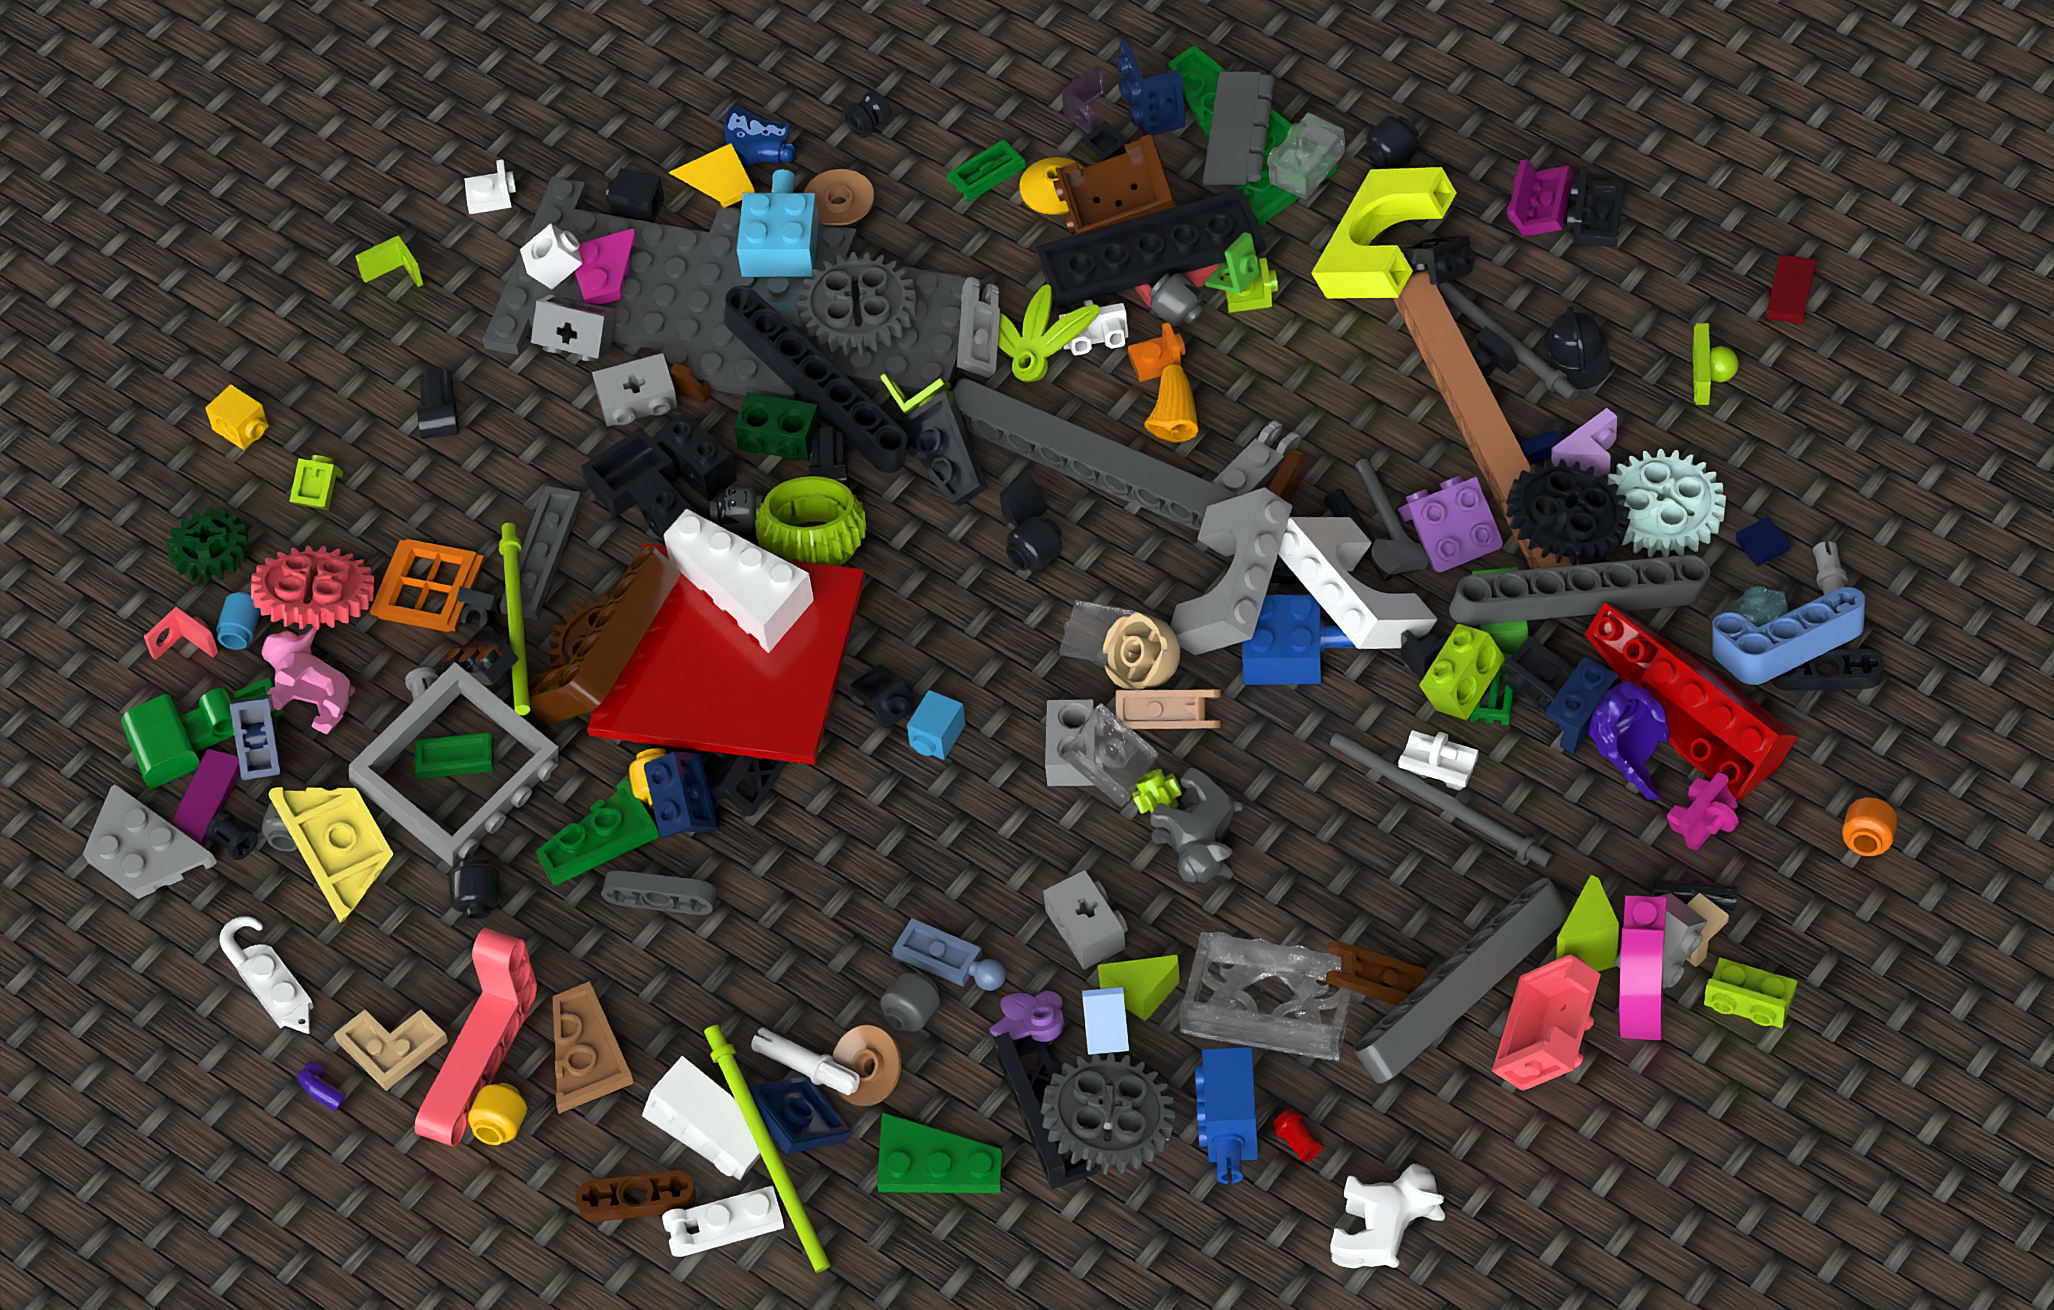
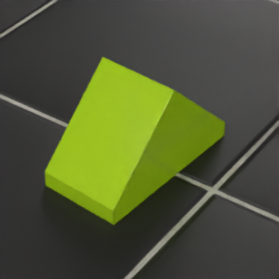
M1177 955L1098 965L1100 989L1123 987L1125 1009L1144 1021L1152 1015L1180 983Z

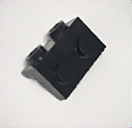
M1581 166L1580 178L1572 179L1571 201H1576V207H1569L1567 229H1574L1573 244L1617 247L1624 182L1588 180V167Z
M1529 636L1511 658L1507 657L1503 662L1500 675L1504 677L1503 681L1510 689L1517 693H1522L1523 691L1535 700V706L1546 715L1547 708L1575 669L1533 637Z

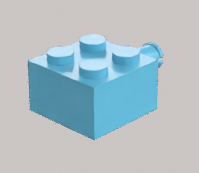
M784 169L777 170L772 176V193H743L737 243L742 277H812L811 270L815 268L819 229L815 193H793L794 173Z

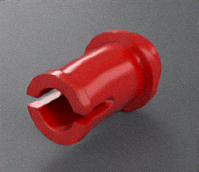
M1292 1109L1281 1113L1273 1122V1126L1276 1128L1275 1135L1286 1140L1299 1156L1302 1163L1313 1160L1322 1151L1323 1145L1316 1140L1303 1124V1116L1300 1113H1294Z

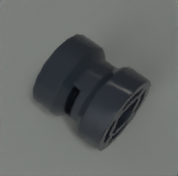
M870 90L862 96L861 102L851 103L844 108L843 117L855 135L865 138L873 132L874 126L877 124L884 125L891 120L892 111L887 101L878 91Z

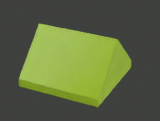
M1593 875L1589 877L1557 937L1556 956L1557 960L1571 954L1584 960L1589 967L1597 972L1616 966L1614 963L1617 960L1619 933L1618 920L1598 877Z

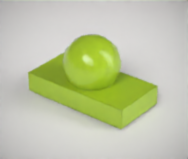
M1696 323L1692 346L1694 402H1696V405H1709L1711 380L1719 383L1729 381L1735 376L1739 362L1735 352L1728 347L1717 346L1710 349L1709 323Z

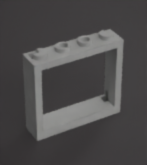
M454 662L349 764V782L451 867H454L462 858L464 859L468 854L472 856L479 847V841L488 832L493 834L502 826L506 819L505 815L514 806L519 808L529 799L532 794V788L540 780L545 782L550 778L551 772L558 766V746ZM461 693L535 755L451 836L377 774Z

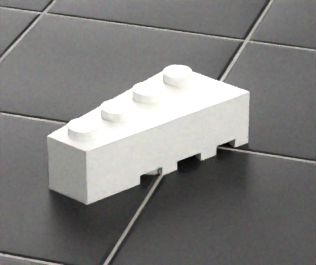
M688 509L679 516L664 534L669 561L698 589L706 591L722 611L726 610L731 614L747 634L751 633L759 640L760 646L768 653L814 601L808 572Z

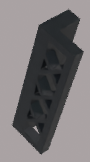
M726 754L708 781L712 803L727 798L748 817L753 816L788 761L772 759L773 765L770 770L760 771L758 757ZM743 778H752L754 795L750 801L735 790Z
M1009 1032L993 1037L997 1061L1051 1190L1098 1174L1096 1164L1090 1171L1086 1170L1087 1160L1083 1159L1084 1165L1065 1171L1061 1158L1063 1154H1059L1057 1148L1060 1141L1049 1142L1050 1129L1043 1128L1042 1126L1044 1115L1041 1113L1042 1103L1037 1101L1034 1089L1037 1083L1050 1086L1052 1075L1054 1073L1057 1074L1044 1042L1036 1041L1032 1038L1014 1045ZM1037 1051L1041 1059L1035 1072L1025 1069L1019 1057ZM1044 1070L1048 1077L1042 1075Z

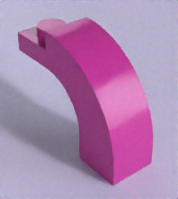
M1625 895L1620 964L1619 1019L1621 1038L1662 1040L1666 897Z

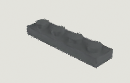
M549 486L544 488L523 542L522 550L518 555L523 617L538 620L583 501L581 492ZM506 589L499 604L502 614H508Z

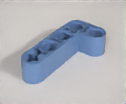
M1842 587L1758 628L1739 613L1725 612L1719 614L1713 620L1712 655L1743 683L1750 685L1765 683L1861 635L1864 630L1865 595L1856 588Z

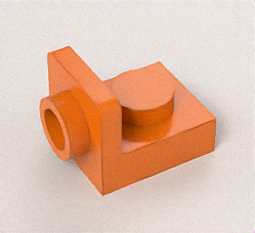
M1169 322L1162 324V337L1128 346V356L1139 382L1161 377L1162 370L1169 365L1181 366L1180 356L1185 354L1183 339L1180 333H1173Z

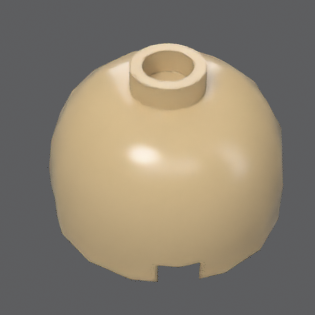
M1133 613L1129 617L1123 616L1119 618L1109 629L1103 645V653L1108 654L1109 666H1105L1108 676L1114 684L1127 690H1154L1169 681L1176 672L1180 661V645L1176 634L1166 622L1148 614Z

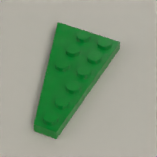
M1193 45L1168 63L1169 72L1179 71L1183 82L1184 100L1209 142L1219 72L1227 71L1196 45ZM1272 108L1267 128L1268 133L1260 181L1247 182L1246 185H1233L1235 190L1243 189L1259 227L1337 172L1336 160Z

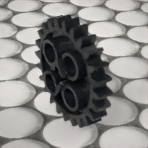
M1560 459L1558 467H1554L1549 460H1545L1543 469L1534 463L1531 466L1530 472L1522 470L1519 479H1514L1506 500L1508 505L1506 516L1512 518L1509 527L1510 529H1520L1517 536L1518 540L1529 539V550L1537 547L1542 548V558L1552 553L1555 554L1556 563L1560 564L1563 557H1569L1572 565H1576L1579 557H1582L1587 564H1591L1594 556L1603 561L1607 552L1614 554L1618 544L1622 545L1630 524V519H1628L1630 508L1624 506L1625 495H1616L1619 487L1618 484H1605L1608 475L1594 476L1593 466L1583 471L1578 461L1574 463L1572 468L1567 467L1564 459Z

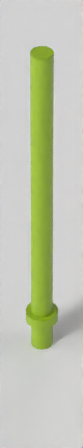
M505 523L501 527L502 539L499 541V552L504 558L510 648L519 658L511 667L514 709L516 714L526 715L530 712L518 556L522 546L520 539L517 538L516 525Z
M718 1024L710 1026L704 1030L713 1050L710 1056L714 1063H719L815 1272H822L831 1265L733 1057L736 1051L732 1044H727Z

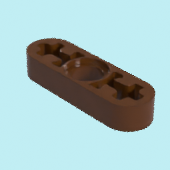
M680 1170L590 1180L582 1184L576 1193L579 1212L584 1219L590 1222L663 1215L672 1209L687 1210L692 1207L696 1200L693 1179L688 1173ZM674 1186H681L682 1188L679 1197L672 1196ZM640 1188L647 1192L646 1199L639 1204H630L625 1200L626 1194L632 1189ZM653 1188H659L660 1200H656ZM613 1192L617 1194L619 1205L613 1204ZM600 1195L599 1206L591 1207L592 1196Z

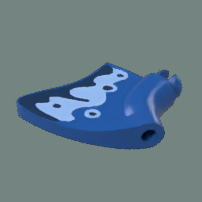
M738 106L729 107L724 122L725 140L727 145L732 144L744 168L759 162L780 164L781 161L785 163L793 161L795 147L792 144H786L789 135V124L761 119Z

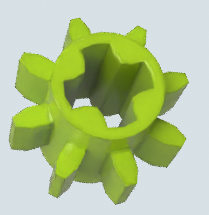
M1156 769L1142 775L1135 781L1138 790L1132 792V795L1141 814L1148 810L1152 814L1160 803L1174 809L1178 807L1179 803L1176 797L1182 795V792L1173 773L1164 776L1161 769Z

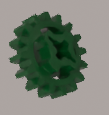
M207 507L203 515H200L197 510H193L192 519L188 520L184 517L179 519L181 528L171 527L172 538L166 540L172 565L176 566L178 574L182 575L187 572L191 581H194L198 575H202L206 583L209 582L211 575L214 574L220 580L224 579L223 571L228 569L236 572L235 562H245L246 556L244 551L250 549L245 525L240 524L236 514L229 517L227 510L224 508L218 514H214L212 507Z

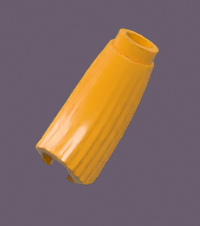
M1169 365L1162 370L1158 400L1144 424L1151 434L1172 443L1189 441L1196 437L1198 433L1196 408L1191 386L1184 369L1179 365Z

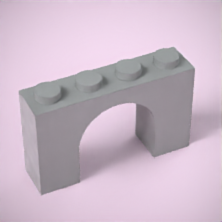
M1265 487L1207 506L1197 539L1225 557L1233 554L1235 556L1228 572L1211 592L1202 597L1176 605L1170 628L1176 634L1180 647L1193 655L1236 644L1253 637L1292 509L1291 504Z

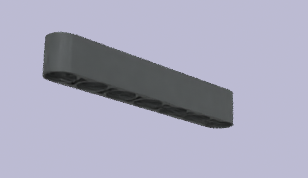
M1681 555L1469 575L1459 581L1449 611L1457 623L1465 626L1597 614L1604 602L1610 603L1621 611L1691 605L1699 600L1710 575V567L1701 557Z
M1542 878L1528 886L1354 1045V1053L1375 1083L1386 1082L1402 1071L1568 918L1571 909L1550 878Z

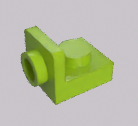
M1259 258L1260 274L1241 294L1225 291L1229 313L1272 307V292L1278 291L1276 272L1275 270H1268L1266 258ZM1230 275L1223 276V281L1231 280Z
M312 455L311 460L299 458L289 502L296 505L329 510L336 477L342 478L343 470L333 464L334 459Z

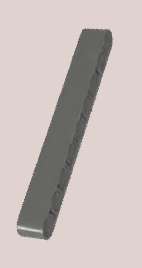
M960 379L951 390L968 433L1200 532L1207 506L1237 497L1235 493L972 380Z

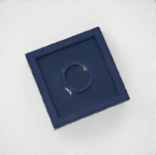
M808 1076L748 1087L768 1132L786 1154L844 1143L852 1133Z

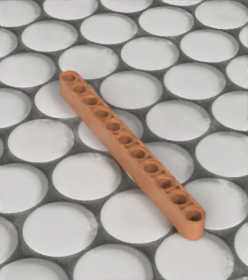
M1424 269L1411 274L1399 297L1393 298L1508 525H1510L1512 518L1506 516L1508 508L1506 500L1514 479H1519L1521 471L1530 472L1531 467L1437 286L1430 284L1428 270ZM1511 529L1531 569L1573 566L1569 557H1563L1560 564L1556 563L1555 554L1550 553L1547 557L1542 558V548L1537 547L1529 550L1530 540H1518L1517 536L1520 529Z

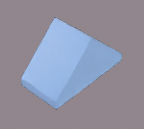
M1123 987L1082 991L1088 1054L1129 1051Z

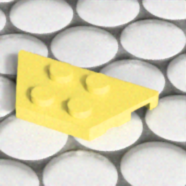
M283 787L271 789L268 795L339 922L345 921L392 859V850L356 788H337L332 791L323 788H306V791H283Z

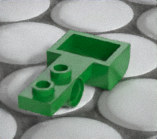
M269 677L234 693H231L226 688L210 690L200 698V707L184 715H181L170 694H163L127 711L121 719V724L148 789L152 790L197 770L200 764L197 752L235 736L230 710L231 701L238 698L267 694L270 688H274ZM274 708L275 718L285 714L283 708L281 710Z

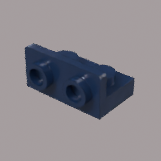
M1587 657L1581 660L1546 711V716L1559 723V729L1563 731L1560 747L1574 754L1588 734L1590 719L1593 710L1598 706L1599 700L1605 695L1607 690L1616 686L1618 674Z
M671 752L644 764V771L661 837L668 838L683 831L707 833L718 828L701 754Z

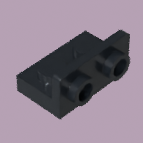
M1469 236L1429 237L1400 248L1407 262L1411 264L1412 270L1429 269L1431 285H1439L1472 272L1474 254L1470 247Z

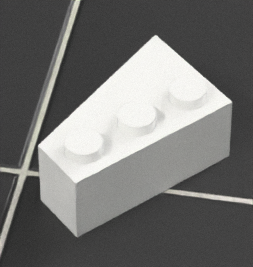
M681 1056L651 1090L642 1117L713 1162L725 1175L734 1176L741 1181L760 1159L761 1154L735 1098L685 1057Z

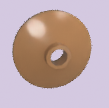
M849 169L825 171L814 177L804 190V193H815L819 223L829 226H843L860 220L870 211L874 203V189L870 181L864 175Z
M861 1025L851 1029L839 1040L832 1055L833 1062L858 1073L860 1076L858 1089L855 1093L845 1095L837 1091L843 1099L851 1104L871 1106L880 1103L890 1095L898 1082L901 1072L899 1047L890 1033L878 1026ZM873 1062H875V1067L872 1072L871 1065Z

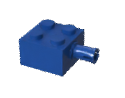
M1312 594L1265 595L1253 637L1242 643L1244 685L1321 684V652H1324V648H1358L1338 625H1324V622H1321L1320 603Z
M1252 1047L1202 1050L1203 1065L1195 1066L1199 1146H1208L1209 1162H1217V1180L1228 1184L1227 1169L1231 1168L1233 1184L1243 1179L1241 1160L1258 1159Z

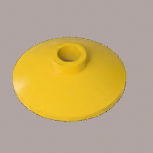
M1051 157L1037 161L1028 167L1023 173L1019 184L1020 195L1025 204L1039 213L1048 215L1070 212L1066 200L1060 202L1053 181L1059 180L1056 167L1061 168L1076 161L1062 157ZM1077 162L1080 169L1084 168L1081 164Z

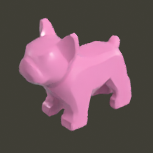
M315 628L300 636L288 630L279 634L269 635L262 647V655L276 670L274 678L275 687L270 688L267 693L272 694L273 707L281 710L292 699L317 704L320 716L314 718L312 727L324 734H329L342 719L343 713L349 705V697L354 694L355 688L351 686L349 679L344 674L311 654L310 647L317 631Z

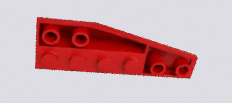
M1608 602L1603 603L1585 632V636L1614 673L1618 674V678L1622 683L1624 681H1634L1641 687L1647 688L1653 698L1662 704L1667 716V726L1670 728V738L1668 741L1676 752L1711 780L1718 772L1727 775L1729 779L1727 783L1728 789L1737 800L1744 798L1779 768L1799 737L1797 733L1714 671Z

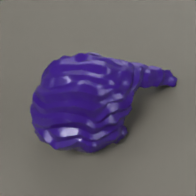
M1624 681L1622 684L1607 690L1605 695L1599 700L1598 706L1593 710L1590 719L1589 735L1594 739L1599 753L1622 771L1625 778L1633 783L1645 795L1647 800H1657L1661 795L1655 789L1645 764L1650 755L1655 753L1660 741L1666 742L1670 738V728L1667 726L1666 712L1662 704L1653 698L1647 688L1641 687L1634 681Z

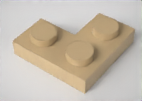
M421 1009L391 1033L383 1028L366 1010H363L334 1033L337 1043L386 1091L448 1042L446 1033Z

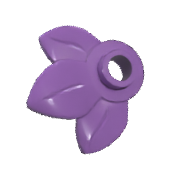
M1048 990L1040 992L1035 997L1021 992L1007 995L1000 1001L1005 1017L990 1027V1033L998 1036L1009 1032L1012 1040L1031 1035L1034 1040L1040 1042L1053 1040L1061 1034L1064 1024V1016L1060 1010L1063 1005L1062 999L1057 993Z

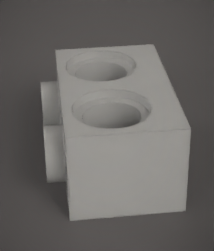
M1093 699L1047 700L1045 750L1047 786H1094V771L1102 770L1101 747H1095V738H1102L1103 722L1102 715H1095Z

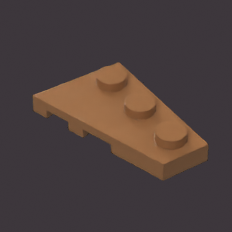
M590 981L554 995L553 1022L556 1051V1106L558 1113L634 1084L631 1072Z

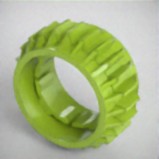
M800 477L783 482L768 493L764 502L760 504L759 511H756L755 527L759 547L783 560L840 566L853 556L857 547L861 546L862 538H865L866 521L862 502L857 500L856 495H853L847 486L826 477ZM807 522H826V524L814 527L795 526Z

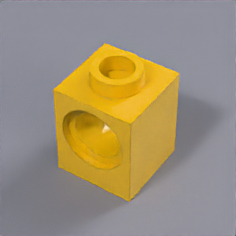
M231 384L205 407L212 429L242 450H245L253 441L258 440L269 427L262 404Z

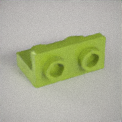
M1719 957L1712 979H1708L1706 985L1704 1005L1712 1007L1715 1011L1722 1014H1736L1749 1018L1762 1026L1772 1025L1783 1029L1798 981Z

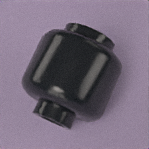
M1388 116L1367 135L1366 143L1370 149L1367 156L1381 169L1385 165L1392 169H1398L1418 150L1419 142L1417 138L1419 137V132L1403 116H1398L1397 118Z
M1039 516L1028 517L1007 536L1006 553L1010 561L1022 571H1041L1058 557L1062 551L1060 539L1062 532L1059 526L1051 519L1045 520Z
M467 859L457 863V868L449 874L452 908L458 912L466 913V918L468 919L488 917L489 911L501 903L499 871L494 866L488 865V861L485 859Z

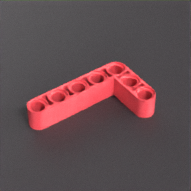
M483 928L480 931L472 952L473 962L483 992L422 1103L415 1120V1133L417 1135L453 1147L458 1145L469 1126L468 1115L478 1092L486 1085H491L534 1003L537 992V983L524 940L490 928Z

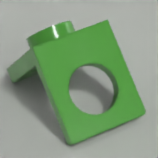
M1246 232L1225 251L1227 262H1222L1204 281L1206 287L1241 294L1260 274L1252 236ZM1230 273V281L1220 280L1221 276Z

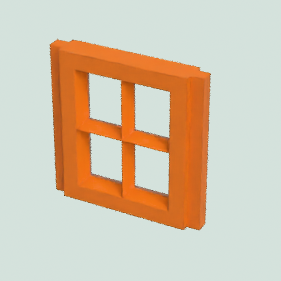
M406 539V541L400 540L371 606L370 614L378 616L379 619L444 632L456 631L460 622L461 612L467 605L466 603L456 601L460 586L469 589L474 588L485 558L483 555H478L473 551ZM415 557L434 560L426 581L407 577ZM441 562L460 565L452 586L433 582ZM403 585L422 588L414 609L395 606ZM429 590L449 593L440 614L421 611Z

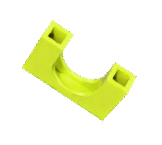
M1442 167L1370 169L1311 272L1327 299L1399 297L1413 272L1412 268L1398 245L1369 246V244L1380 232L1398 222L1417 219H1443L1457 192Z

